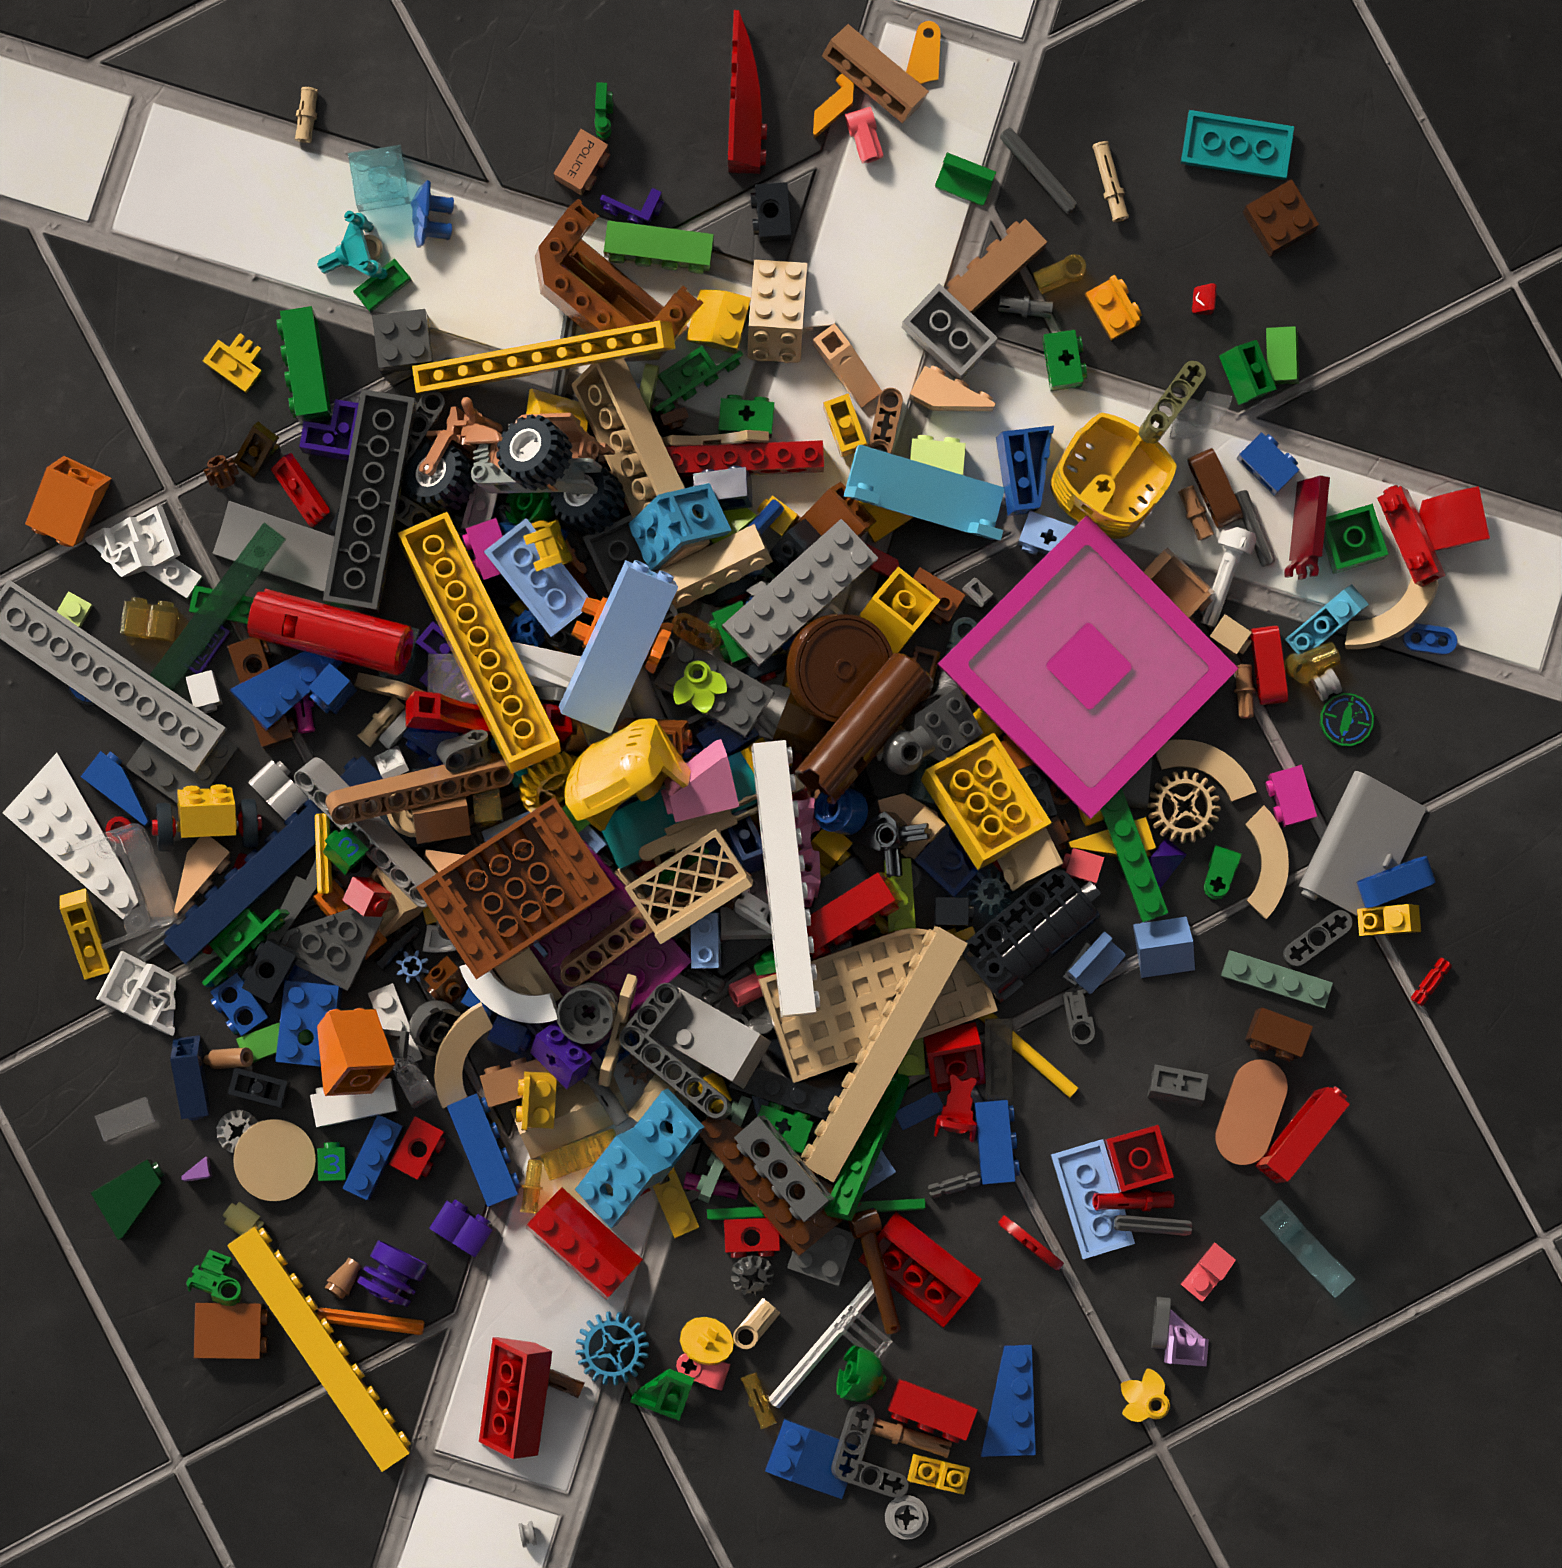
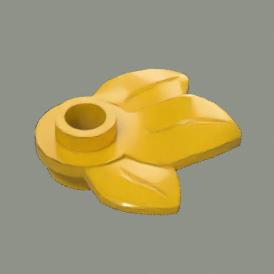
M1148 1368L1143 1375L1142 1382L1128 1380L1121 1383L1122 1395L1129 1403L1122 1412L1127 1419L1141 1422L1148 1417L1161 1419L1168 1414L1170 1402L1167 1396L1164 1395L1165 1383L1157 1372ZM1154 1400H1158L1161 1403V1408L1157 1411L1151 1408V1403Z

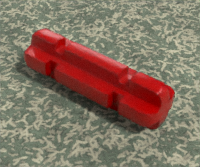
M1440 958L1436 962L1435 968L1430 970L1419 985L1420 989L1413 993L1411 1000L1414 1003L1423 1006L1429 999L1427 996L1432 995L1443 980V975L1449 972L1452 965L1446 959Z

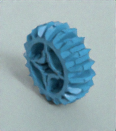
M610 1311L606 1312V1321H603L600 1314L595 1316L598 1322L597 1325L588 1320L586 1324L591 1330L589 1332L585 1329L580 1330V1333L586 1336L585 1340L577 1339L576 1343L584 1345V1349H578L575 1353L576 1355L584 1354L585 1359L578 1361V1364L588 1363L589 1367L584 1370L586 1375L592 1370L596 1372L592 1378L593 1381H597L600 1375L604 1376L603 1385H607L609 1377H613L614 1386L618 1385L619 1376H622L623 1381L627 1383L629 1378L626 1373L630 1371L636 1377L638 1373L634 1366L637 1365L639 1368H644L645 1366L643 1362L638 1361L639 1357L648 1358L649 1354L641 1352V1348L649 1347V1343H640L639 1340L646 1336V1332L644 1331L637 1335L635 1330L641 1324L637 1322L633 1327L628 1325L632 1320L631 1316H628L625 1322L620 1321L622 1318L621 1312L617 1313L616 1320H612ZM607 1326H619L628 1331L631 1336L617 1340L612 1337ZM600 1330L603 1346L598 1351L590 1354L591 1339ZM606 1335L613 1344L626 1343L620 1346V1350H616L619 1352L616 1355L619 1362H617L612 1353L599 1355L600 1352L605 1350V1347H608L606 1345L608 1342ZM634 1343V1357L631 1363L625 1367L621 1358V1352L625 1347ZM604 1357L610 1358L617 1371L603 1370L594 1361Z

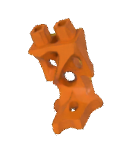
M586 597L581 612L593 616L594 620L591 626L576 621L571 634L584 642L583 648H586L608 598L603 597L599 601ZM669 622L661 624L645 659L646 665L644 668L648 672L654 674L674 624Z

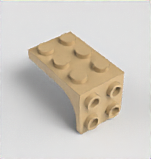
M754 260L747 357L749 359L784 363L800 362L807 263Z

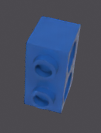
M236 973L211 991L214 998L210 1001L219 1013L224 1011L230 1019L226 1024L233 1034L237 1035L239 1033L241 1036H244L271 1018L255 995L242 988L245 981L242 980L240 974ZM230 988H234L237 991V999L233 1003H227L224 1000V993ZM245 1010H250L253 1014V1020L248 1025H242L239 1021L240 1014Z

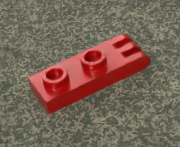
M293 454L284 455L271 468V471L310 527H315L330 512V509Z

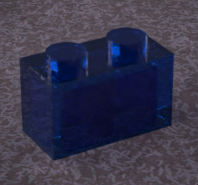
M498 1015L487 1040L519 1055L521 1050L527 1051L532 1037L529 1035L530 1030Z

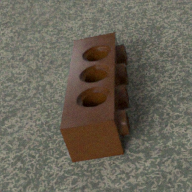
M251 637L227 646L240 684L274 667H270L267 658L271 656L267 641ZM253 660L262 662V668L257 673H250L248 670V666ZM251 714L261 747L264 750L295 740L293 732H296L297 728L292 716L287 717V714H285L266 731Z

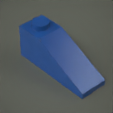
M100 751L81 777L149 828L151 825L149 817L126 770L120 766L123 761L112 752L105 755Z

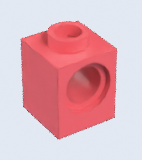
M1073 848L1070 854L1065 853L1061 868L1066 869L1065 872L1071 878L1086 883L1091 881L1095 885L1104 857Z

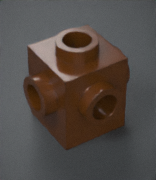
M448 956L433 967L423 978L430 985L427 991L437 1001L442 998L450 1005L469 988L461 970Z

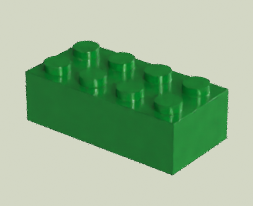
M308 306L280 311L281 319H277L276 322L279 336L281 335V340L285 342V345L280 346L282 360L285 362V366L289 368V371L284 372L286 386L289 388V392L293 394V398H288L290 412L293 414V418H297L301 425H303L304 421L314 423L331 421L332 411L318 320L313 307Z

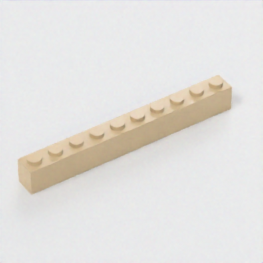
M935 926L933 930L929 929L922 940L924 947L920 954H914L909 963L910 972L906 978L902 977L895 988V991L898 992L893 1002L889 1000L882 1011L883 1020L880 1025L876 1024L872 1028L868 1036L871 1040L866 1049L862 1048L855 1059V1063H857L853 1073L848 1072L841 1085L844 1087L839 1097L835 1096L828 1107V1110L831 1111L826 1121H820L814 1133L817 1135L812 1145L808 1144L801 1155V1158L804 1159L803 1162L810 1170L833 1183L968 944L940 927Z

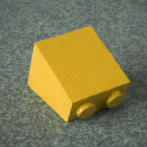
M897 567L872 597L859 617L865 618L876 625L888 640L892 653H899L936 607L940 599L900 567Z

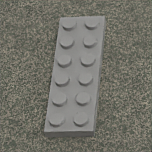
M840 519L722 625V628L759 667L878 560V557Z

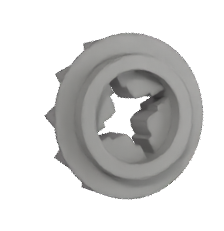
M234 1110L222 1116L217 1125V1139L224 1149L234 1153L235 1146L240 1138L237 1136L235 1139L229 1140L233 1134L232 1127L229 1124L231 1123L239 1127L246 1122L247 1124L242 1131L244 1133L249 1127L258 1123L252 1114L243 1110Z
M903 1495L902 1497L895 1498L888 1504L885 1512V1523L888 1530L894 1536L900 1539H913L922 1534L926 1529L928 1511L920 1499L910 1495ZM906 1505H909L910 1514L919 1518L910 1520L907 1529H905L903 1520L895 1517V1515L904 1514Z

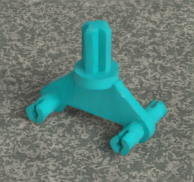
M347 211L344 218H346L345 221L349 222L341 244L336 246L335 252L318 260V268L323 274H326L343 265L346 268H355L373 278H386L387 272L385 271L387 270L382 268L379 262L371 260L363 230L367 233L371 232L374 227L373 223L368 221L367 217L361 213Z

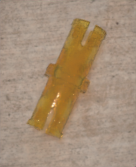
M757 1372L742 1377L741 1381H743L750 1400L748 1402L749 1407H753L760 1428L764 1429L776 1424L777 1422L768 1403L769 1396L768 1394L765 1395ZM753 1389H756V1392H757V1394H758V1397H759V1399H760V1402H761V1404H762V1407H763V1409H764V1412L761 1411V1408H760V1406H759V1403H758V1401H757V1398H756V1396H755V1393H754Z

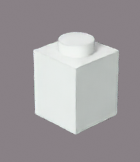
M212 670L186 677L193 706L204 713L216 711L218 705L223 704L216 676Z

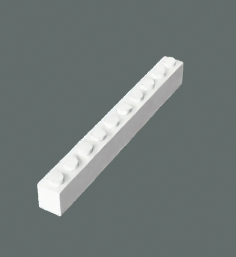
M786 740L753 743L751 747L781 1018L813 1015L816 1013V1008L820 1007L819 992L814 991L813 980H817L816 965L810 962V953H814L812 936L808 937L807 926H811L809 909L804 908V899L808 898L806 882L801 881V872L805 871L803 855L798 854V845L802 844L800 828L795 827L794 819L799 817L797 801H792L791 791L796 790L794 774H789L788 765L793 763L791 747H786Z

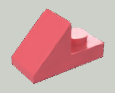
M1214 1243L1180 1285L1199 1301L1203 1302L1217 1283L1223 1280L1236 1259Z

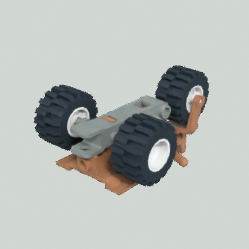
M464 397L461 401L464 412L458 407H451L450 415L447 418V430L427 431L426 437L433 442L432 445L427 443L423 445L422 450L417 449L414 452L415 456L409 458L407 461L409 465L405 468L406 476L403 479V484L406 485L404 487L406 493L428 512H434L436 515L443 514V512L451 514L453 509L456 511L461 509V504H466L470 500L468 496L474 493L473 485L478 484L485 491L492 494L551 492L550 497L553 499L551 506L555 510V514L575 531L581 534L588 533L589 535H594L596 530L601 533L605 531L606 526L611 527L614 524L612 521L615 518L618 519L621 515L619 510L623 509L625 504L622 501L625 498V492L622 491L624 488L622 483L606 468L595 461L598 455H614L615 451L608 444L599 443L595 437L590 436L580 426L581 421L572 413L524 414L518 417L515 424L511 423L508 426L509 430L507 432L504 431L500 434L503 430L502 425L483 416L474 408L472 400Z

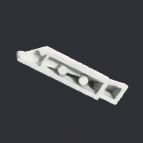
M511 642L532 685L563 689L568 687L581 656Z

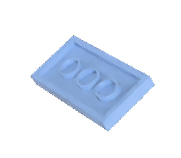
M525 518L487 548L484 553L550 637H552L582 613L581 609L588 596L562 563L536 572L533 563L540 560L535 543L526 545L523 537L535 532L536 529Z
M1103 1139L1051 1154L1082 1259L1135 1244L1131 1231L1114 1229L1115 1216H1126L1125 1209L1095 1210L1092 1204L1094 1193H1119Z

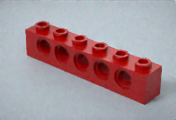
M823 440L666 447L680 478H693V473H700L706 469L723 470L731 466L746 467L750 475L824 472Z

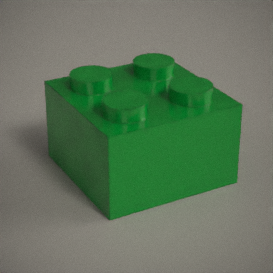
M1373 503L1326 517L1324 546L1333 574L1383 560L1389 555Z

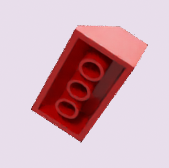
M563 1187L555 1193L526 1225V1229L605 1300L615 1292L643 1260Z
M897 1212L894 1213L882 1228V1231L877 1235L889 1285L944 1328L967 1301L982 1279ZM863 1253L858 1259V1261L868 1268L866 1258Z
M500 1337L492 1338L479 1434L480 1443L511 1459L538 1456L552 1350L534 1342Z

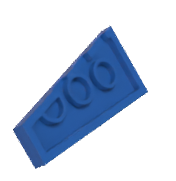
M304 651L231 688L230 692L267 731L311 692L308 687L329 663L337 669L344 661Z
M1007 1345L1003 1348L981 1457L1036 1455L1032 1345Z

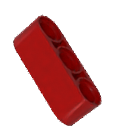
M1276 625L1251 628L1250 638L1252 641L1251 646L1260 705L1288 702L1279 627Z

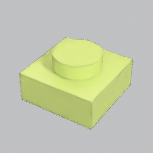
M68 591L57 612L81 628L93 605Z

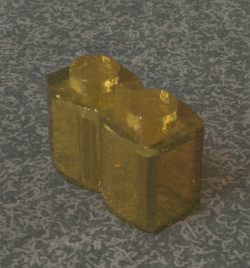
M131 597V602L124 601L120 634L135 638L175 642L179 609L175 608L172 602L158 601L157 605L147 604V599Z

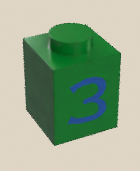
M345 827L340 832L337 830L333 831L325 839L327 845L323 853L346 875L364 859L369 849Z
M340 1142L324 1143V1148H317L318 1181L347 1180V1148L340 1147Z

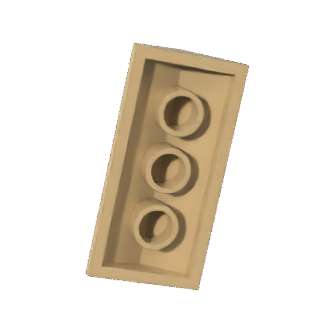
M613 1075L608 1086L628 1114L629 1110ZM583 1079L569 1089L562 1087L556 1090L554 1129L527 1127V1130H521V1123L516 1122L517 1107L510 1109L531 1160L614 1124L590 1086L584 1084Z

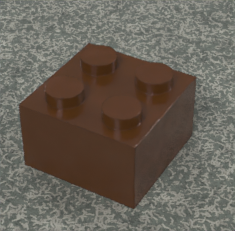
M1292 179L1249 203L1243 211L1244 216L1269 257L1314 233L1319 226Z
M1261 1007L1255 1011L1245 1040L1251 1042L1250 1047L1255 1050L1265 1052L1270 1049L1276 1052L1275 1057L1290 1062L1302 1057L1313 1026Z

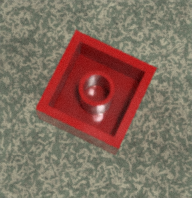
M1159 1125L1104 1140L1119 1192L1174 1177Z

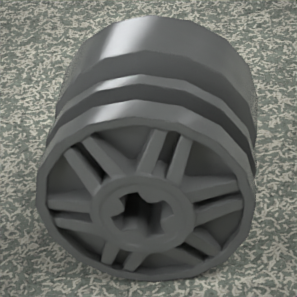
M597 980L584 981L580 985L573 987L560 1001L557 1009V1023L562 1033L570 1040L580 1044L594 1043L604 1038L613 1028L619 999L615 991L607 984ZM593 1005L596 1010L588 1014L586 1009Z

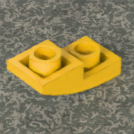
M913 1454L907 1481L964 1495L970 1468Z

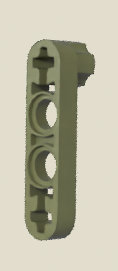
M1188 361L1147 415L1139 428L1140 438L1144 442L1149 444L1157 443L1205 378L1206 370L1201 363ZM1194 371L1196 375L1190 383L1185 381L1190 372ZM1173 388H1181L1185 392V398L1176 397L1173 393ZM1159 407H1168L1172 412V416L1168 417L1165 413L1159 411ZM1155 421L1159 423L1157 428L1153 426Z

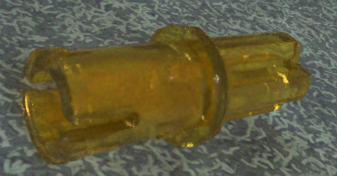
M528 1160L525 1185H521L523 1187V1199L520 1212L538 1213L540 1190H543V1187H540L543 1165L541 1160Z

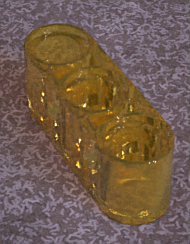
M615 1129L601 1132L540 1155L549 1181L593 1166L617 1136Z

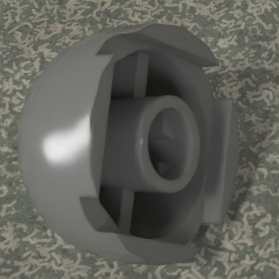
M433 1000L419 1006L412 1014L410 1020V1035L419 1050L426 1055L436 1056L443 1037L445 1038L454 1025L453 1023L461 1016L460 1012L445 1001Z

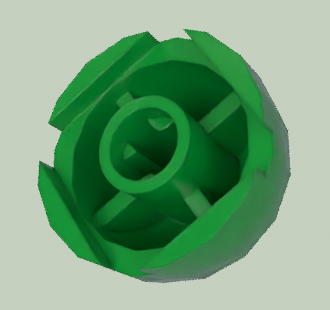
M551 492L508 493L506 503L510 505L511 513L506 511L507 518L515 525H518L525 518L530 523L540 520L551 522L555 516V510L551 506L553 501L550 497Z
M855 1345L852 1346L843 1358V1360L848 1361L845 1370L839 1369L836 1392L843 1399L855 1402L867 1401L878 1390H882L885 1385L886 1375L883 1374L880 1358L874 1352Z

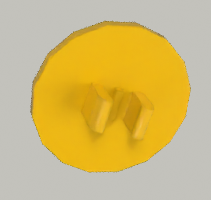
M708 1317L694 1318L687 1322L681 1331L680 1344L682 1350L690 1359L699 1364L708 1366L720 1364L727 1360L733 1350L734 1341L731 1332L723 1323L716 1319Z

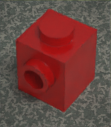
M352 877L342 901L362 916L382 917L392 893L372 878Z

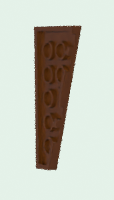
M709 1116L701 1123L704 1129L699 1134V1137L798 1257L844 1220L827 1216L824 1209L811 1221L797 1220L789 1210L791 1207L785 1199H780L771 1188L773 1184L767 1177L764 1179L757 1173L754 1168L756 1164L750 1156L745 1157L736 1146L738 1142L734 1137L743 1128L727 1118L716 1120ZM762 1142L760 1152L765 1157L769 1155L770 1147L767 1143ZM780 1163L777 1167V1172L782 1178L786 1177L788 1169L785 1164ZM814 1174L831 1194L834 1186ZM797 1184L795 1195L800 1199L805 1196V1188L801 1184Z

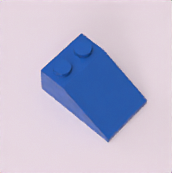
M784 1418L765 1472L842 1499L848 1484L836 1479L831 1471L839 1439ZM846 1442L850 1450L858 1448V1446ZM844 1451L842 1456H846L847 1461L845 1465L840 1464L839 1469L843 1471L842 1476L844 1473H850L851 1468L847 1466L848 1459H855L856 1456L847 1454Z

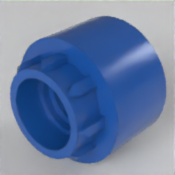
M848 788L833 805L827 803L828 796L821 792L814 803V815L822 829L838 834L851 835L862 828L867 819L868 805L865 797L859 791Z

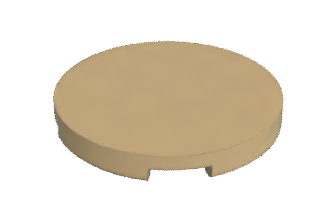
M280 1119L260 1121L249 1127L239 1138L235 1146L233 1159L235 1174L241 1185L253 1196L267 1201L286 1200L301 1192L311 1180L316 1162L314 1147L307 1134L297 1125Z

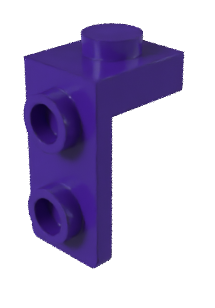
M654 188L651 189L641 211L605 195H602L600 198L604 211L615 216L620 213L627 216V220L632 224H645L647 226H650L654 215H660L665 203L662 201V192Z

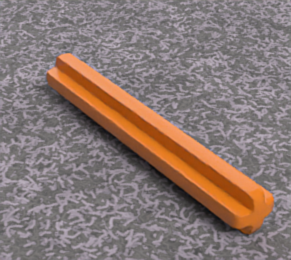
M322 1307L317 1311L321 1320L326 1318L330 1324L422 1335L425 1327L423 1320Z

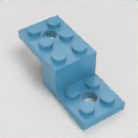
M668 1088L663 1090L635 1127L617 1135L575 1188L576 1192L610 1228L617 1226L645 1189L664 1180L704 1129V1126ZM666 1121L672 1124L673 1133L667 1131ZM606 1184L611 1185L613 1188V1196L608 1194Z

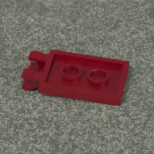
M1320 475L1297 482L1289 561L1292 562L1285 568V578L1293 577V571L1296 569L1298 580L1306 579V566L1310 569L1309 577H1316L1319 574L1318 558L1322 557L1330 477Z

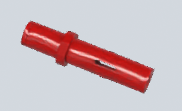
M1149 1189L1135 1193H1094L1092 1204L1095 1210L1141 1209L1142 1211H1150L1151 1208H1173L1174 1195L1171 1191L1151 1192Z

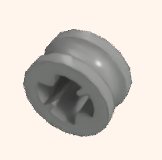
M529 1521L527 1525L519 1523L523 1548L527 1547L529 1543L533 1544V1546L537 1545L533 1522Z

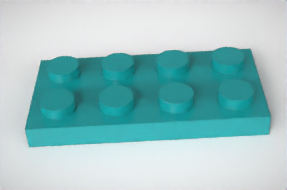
M1189 110L1180 164L1286 180L1294 126Z

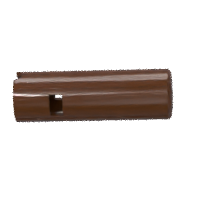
M892 654L795 770L798 780L810 792L819 789L828 796L827 803L835 804L881 750L888 738L896 732L931 690L933 681L930 675L921 665L905 654Z

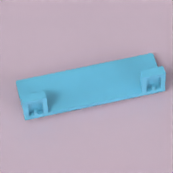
M857 446L844 497L991 540H1001L1003 530L995 528L1004 495V487L867 446Z

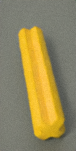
M325 813L315 815L317 891L320 894L332 892L331 860L323 853L327 845L325 839L330 835V818Z

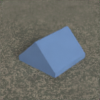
M1187 917L1133 924L1141 978L1195 970L1194 945Z

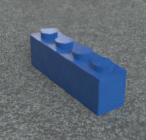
M476 1093L447 1105L487 1207L519 1195L517 1189L521 1188L520 1181L516 1172L511 1174L507 1166L511 1159L506 1147L501 1149L497 1138H500L501 1135L496 1123L490 1124L487 1113L491 1112L488 1107L486 1098H480L479 1094Z

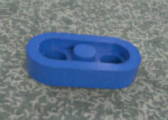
M1416 623L1402 637L1406 648L1415 652L1447 655L1457 645L1455 632L1440 626ZM1412 634H1418L1420 642H1413L1411 639ZM1440 637L1446 639V646L1442 647L1438 644Z

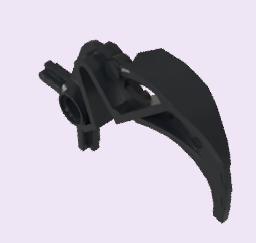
M865 767L850 786L865 797L869 810L878 797L873 793L874 789ZM884 811L866 821L856 833L844 836L850 841L879 851H885L887 878L903 876L901 850L905 849L908 842L930 839L932 831L929 829L928 823L907 826V823L896 813ZM893 831L894 838L890 842L889 835L890 832Z

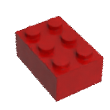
M898 1379L887 1408L888 1411L892 1412L891 1417L904 1423L911 1419L918 1422L917 1428L933 1433L934 1429L943 1432V1438L959 1443L960 1439L967 1440L978 1410L975 1407L902 1379Z

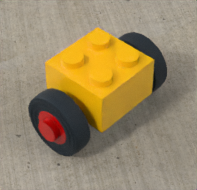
M217 784L205 789H200L198 786H186L183 790H177V824L172 815L171 803H158L156 805V820H152V835L157 836V845L161 852L173 851L176 829L177 832L181 833V838L236 835L238 826L243 847L251 848L258 845V831H262L261 815H257L255 799L241 800L237 821L232 787Z

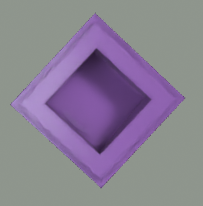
M203 1158L181 1176L182 1180L189 1182L211 1178L210 1158Z

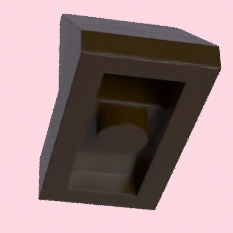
M258 421L252 426L234 459L235 464L255 478L279 449L277 444L279 437Z

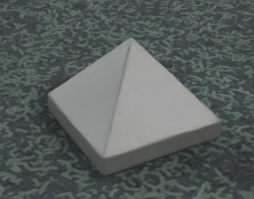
M975 577L962 588L967 603L970 605L982 607L994 596Z

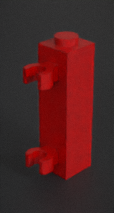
M1398 485L1385 489L1383 495L1377 497L1414 583L1424 587L1446 576L1409 491L1402 486L1398 487Z

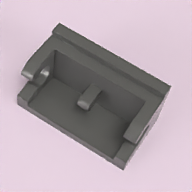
M1155 1064L1151 1074V1084L1147 1098L1200 1108L1205 1099L1208 1074Z

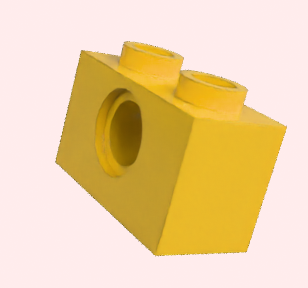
M849 393L823 402V410L841 458L855 453L858 445L867 446Z

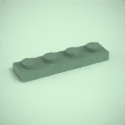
M1231 950L1228 951L1221 977L1322 1009L1326 1007L1333 982Z
M741 1096L739 1103L733 1101L732 1111L729 1115L733 1123L741 1127L752 1099ZM713 1152L707 1162V1165L711 1166L708 1176L702 1174L696 1190L701 1191L698 1199L709 1203L724 1167Z

